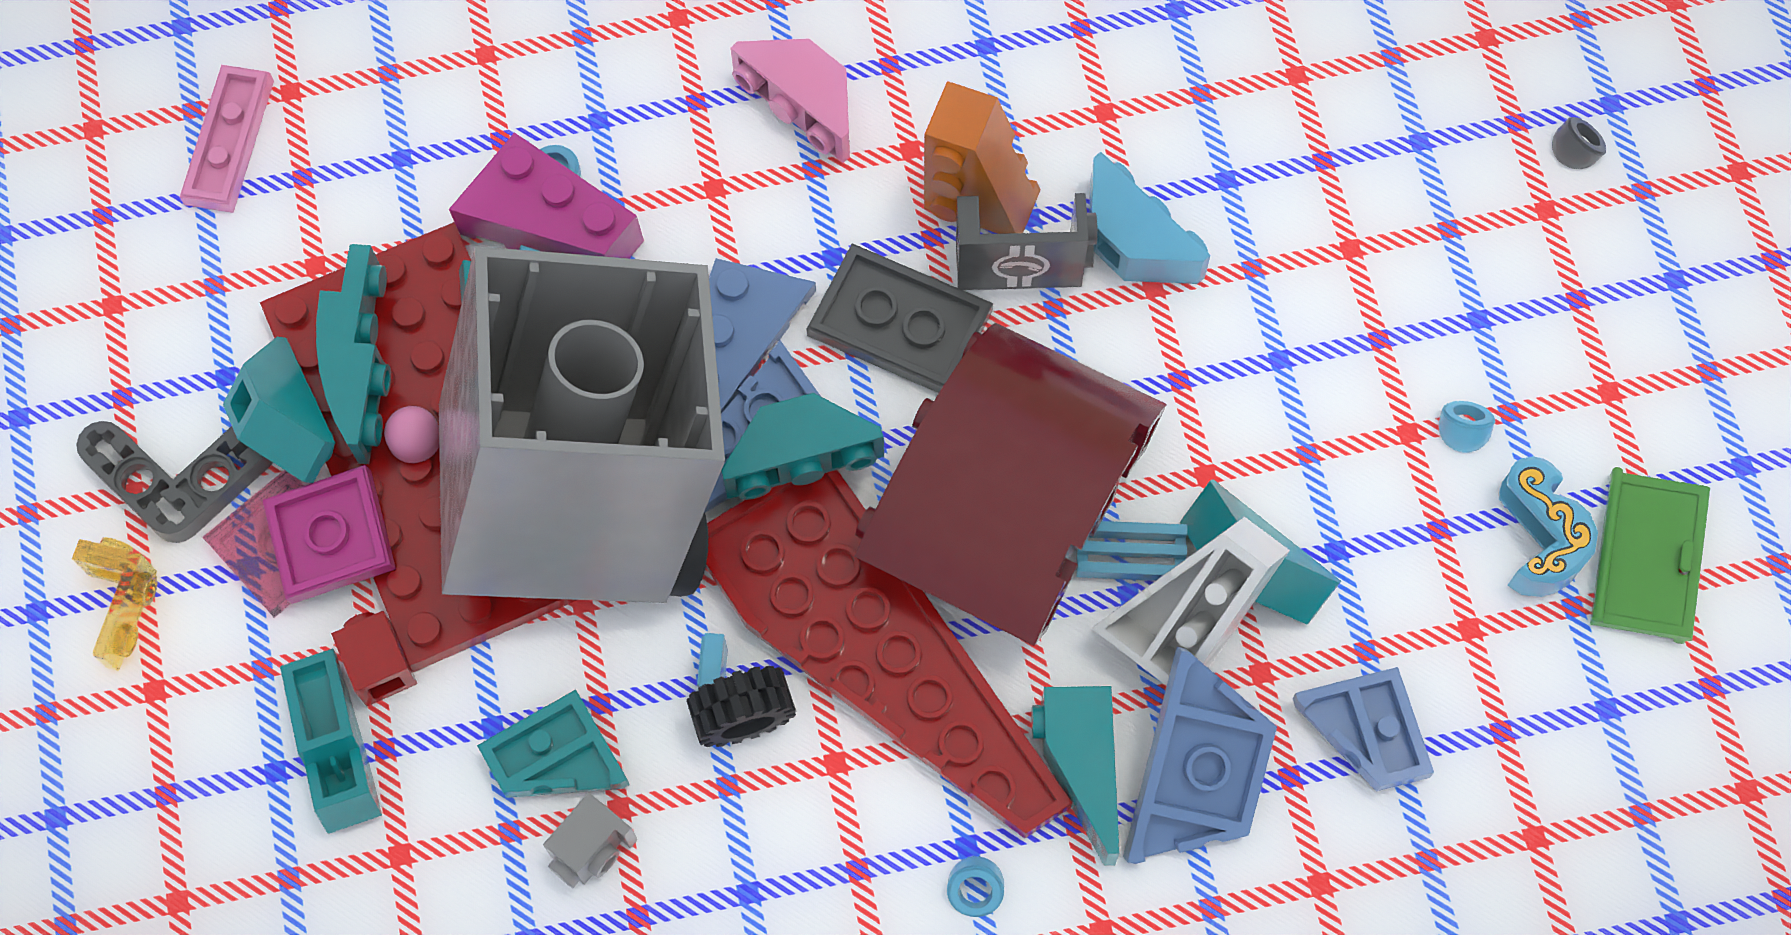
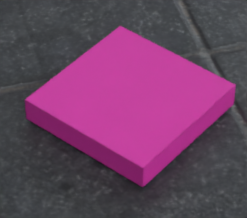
M366 465L262 500L285 599L291 604L396 569L372 472Z

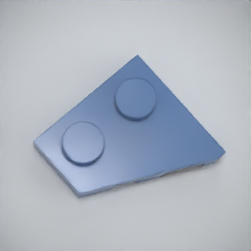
M1398 667L1294 694L1292 700L1295 708L1376 792L1428 779L1434 774Z

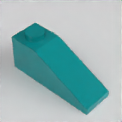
M1112 686L1044 687L1041 705H1032L1031 707L1032 739L1043 740V757L1054 777L1072 801L1071 807L1103 865L1115 866L1120 851Z

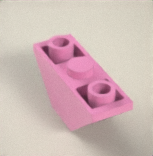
M809 38L737 41L730 48L733 65L732 75L742 89L750 94L757 92L769 102L771 110L781 121L786 124H791L792 122L806 133V137L813 147L822 154L827 155L830 152L842 163L850 158L847 72L842 64Z

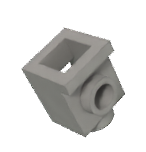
M588 792L543 843V846L550 857L553 858L547 867L573 889L579 881L585 885L593 875L596 878L603 876L617 860L620 851L616 848L619 844L623 842L631 848L638 839L632 827Z

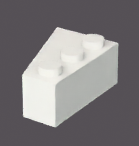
M1243 517L1106 616L1091 629L1167 686L1176 647L1185 648L1209 668L1290 550L1246 517Z

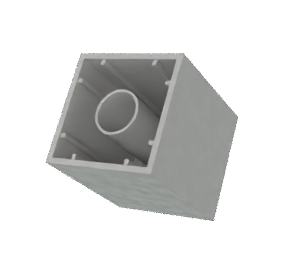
M475 246L439 401L442 594L667 603L725 462L708 265Z

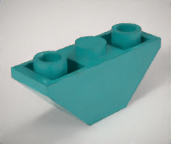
M276 337L243 363L223 402V407L240 442L302 482L314 483L324 463L332 456L335 441L287 338Z
M815 393L761 406L721 470L727 498L731 499L739 496V498L744 500L755 499L767 494L771 487L790 482L794 485L810 484L821 479L824 473L845 468L847 471L865 469L873 465L878 458L884 457V436L880 426Z
M1214 479L1210 480L1179 522L1180 524H1187V536L1198 551L1240 519L1246 517L1290 550L1255 602L1306 625L1309 624L1342 581Z

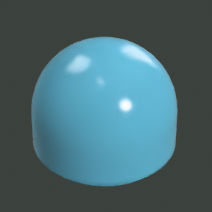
M1453 401L1447 403L1442 408L1438 424L1439 434L1444 443L1453 450L1463 453L1474 452L1481 449L1489 441L1493 432L1495 417L1487 408L1477 403ZM1458 415H1469L1476 421L1466 420Z
M971 856L959 861L951 870L948 878L947 896L951 905L958 912L970 917H982L994 912L1000 906L1004 897V877L999 867L993 861L981 856ZM979 877L986 880L992 890L985 900L974 903L968 901L963 896L960 884L968 878Z

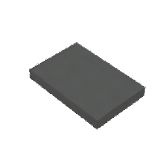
M852 243L806 331L807 336L939 393L955 367L961 361L964 349L975 331L982 333L993 312V303Z

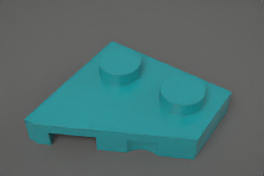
M576 689L477 745L506 798L616 790L630 785Z

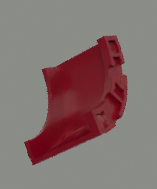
M996 322L983 334L975 331L964 349L961 361L955 367L935 400L925 398L920 405L912 427L917 430L898 463L876 509L869 506L857 526L855 536L862 540L854 557L1035 646L1047 632L1078 568L1077 563L1069 560L1075 547L1082 550L1089 535L1094 537L1115 498L1121 476L1127 478L1140 457L1145 453L1167 404Z

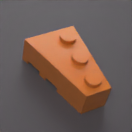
M950 81L946 82L924 133V209L931 211L933 215L941 220L956 222L957 196H979L980 228L997 234L1023 233L1041 189L1038 182L1029 180L1025 173L1028 165L1025 155L1016 153L1012 146L1015 133L998 97Z

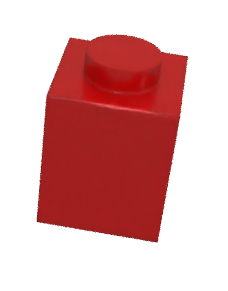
M384 611L376 614L365 612L353 616L344 623V628L331 633L354 692L366 707L418 684L406 660L392 623Z

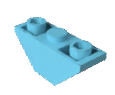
M1102 152L1093 157L1089 213H1096L1097 244L1093 245L1094 252L1124 281L1200 283L1206 276L1211 256L1204 241L1195 232L1185 231L1171 218V213L1167 206L1155 196L1149 197L1135 184L1131 172L1119 162L1113 163Z

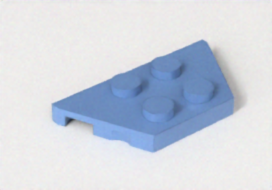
M1176 647L1123 854L1124 859L1128 863L1138 864L1146 862L1145 857L1172 850L1182 853L1198 849L1213 840L1226 842L1249 836L1277 726L1185 648Z

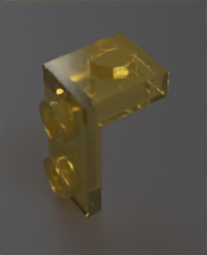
M102 537L100 543L79 539L71 559L88 576L118 583L92 654L106 668L119 671L124 658L129 657L136 647L138 640L137 624L144 606L151 604L156 594L158 584L157 570L142 554L133 552V547L122 541L108 537Z

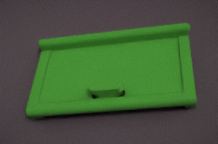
M1620 467L1612 469L1609 479L1590 625L1674 639L1673 642L1678 644L1692 641L1710 487L1623 473V469ZM1680 568L1682 572H1688V574L1683 575L1678 569Z

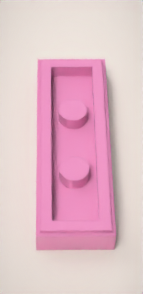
M221 64L180 193V199L184 205L234 213L274 83L270 72Z

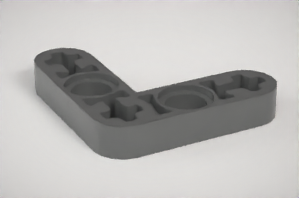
M98 421L91 423L82 430L76 442L77 453L84 463L159 537L172 543L184 542L195 536L273 464V462L240 442L232 426L174 479L119 426L112 422ZM104 440L106 443L111 444L123 460L115 466L103 453L98 452L95 447L98 442ZM231 451L244 464L240 470H238L230 457L227 456ZM215 467H223L228 470L229 478L222 488L215 491H208L202 488L201 481L208 470ZM139 470H149L152 472L153 480L147 490L138 494L126 491V482L132 473ZM163 497L175 510L181 511L184 519L176 525L173 521L168 520L156 503Z

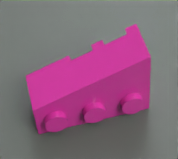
M515 132L448 209L460 235L476 239L478 236L504 244L507 249L519 250L520 246L523 245L542 252L630 259L644 242L636 214Z

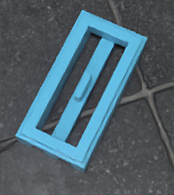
M1102 521L1094 537L1089 535L1088 538L1174 541V544L1088 541L1087 539L1082 550L1077 548L1078 568L1076 570V577L1156 581L1186 559L1187 524ZM1088 555L1174 558V565L1088 561Z

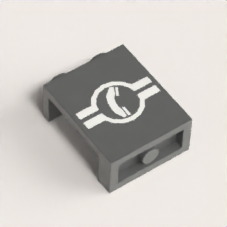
M1075 193L1070 232L980 234L979 196H957V288L961 290L1082 287L1084 268H1093V245L1097 244L1096 213H1087L1086 193Z

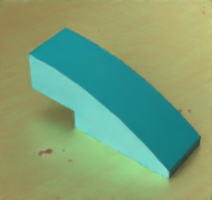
M332 648L280 666L297 752L305 765L314 812L327 834L382 816L366 749L334 649Z

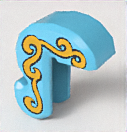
M1535 456L1521 458L1513 464L1508 475L1501 483L1499 500L1543 548L1541 553L1515 573L1507 586L1521 595L1543 597L1555 594L1568 586L1583 569L1596 551L1598 530L1591 513L1578 501L1554 494L1563 481L1562 473L1548 460Z

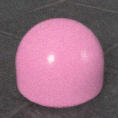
M407 406L395 411L388 419L384 432L385 440L392 454L399 460L407 463L422 462L429 459L438 450L439 425L434 416L427 410L417 406Z

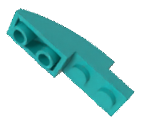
M350 244L341 292L320 290L316 317V347L324 394L334 421L359 464H369L372 446H379L382 439L383 420L381 414H378L381 396L389 394L391 386L390 365L385 364L375 345L378 337V317L374 314L376 298L383 297L385 294L387 273L385 266L379 264L371 245Z

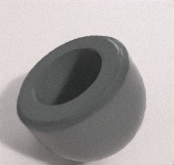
M1569 117L1555 132L1552 139V151L1556 159L1564 166L1572 169H1585L1594 165L1606 154V143L1601 134L1587 121L1578 117Z

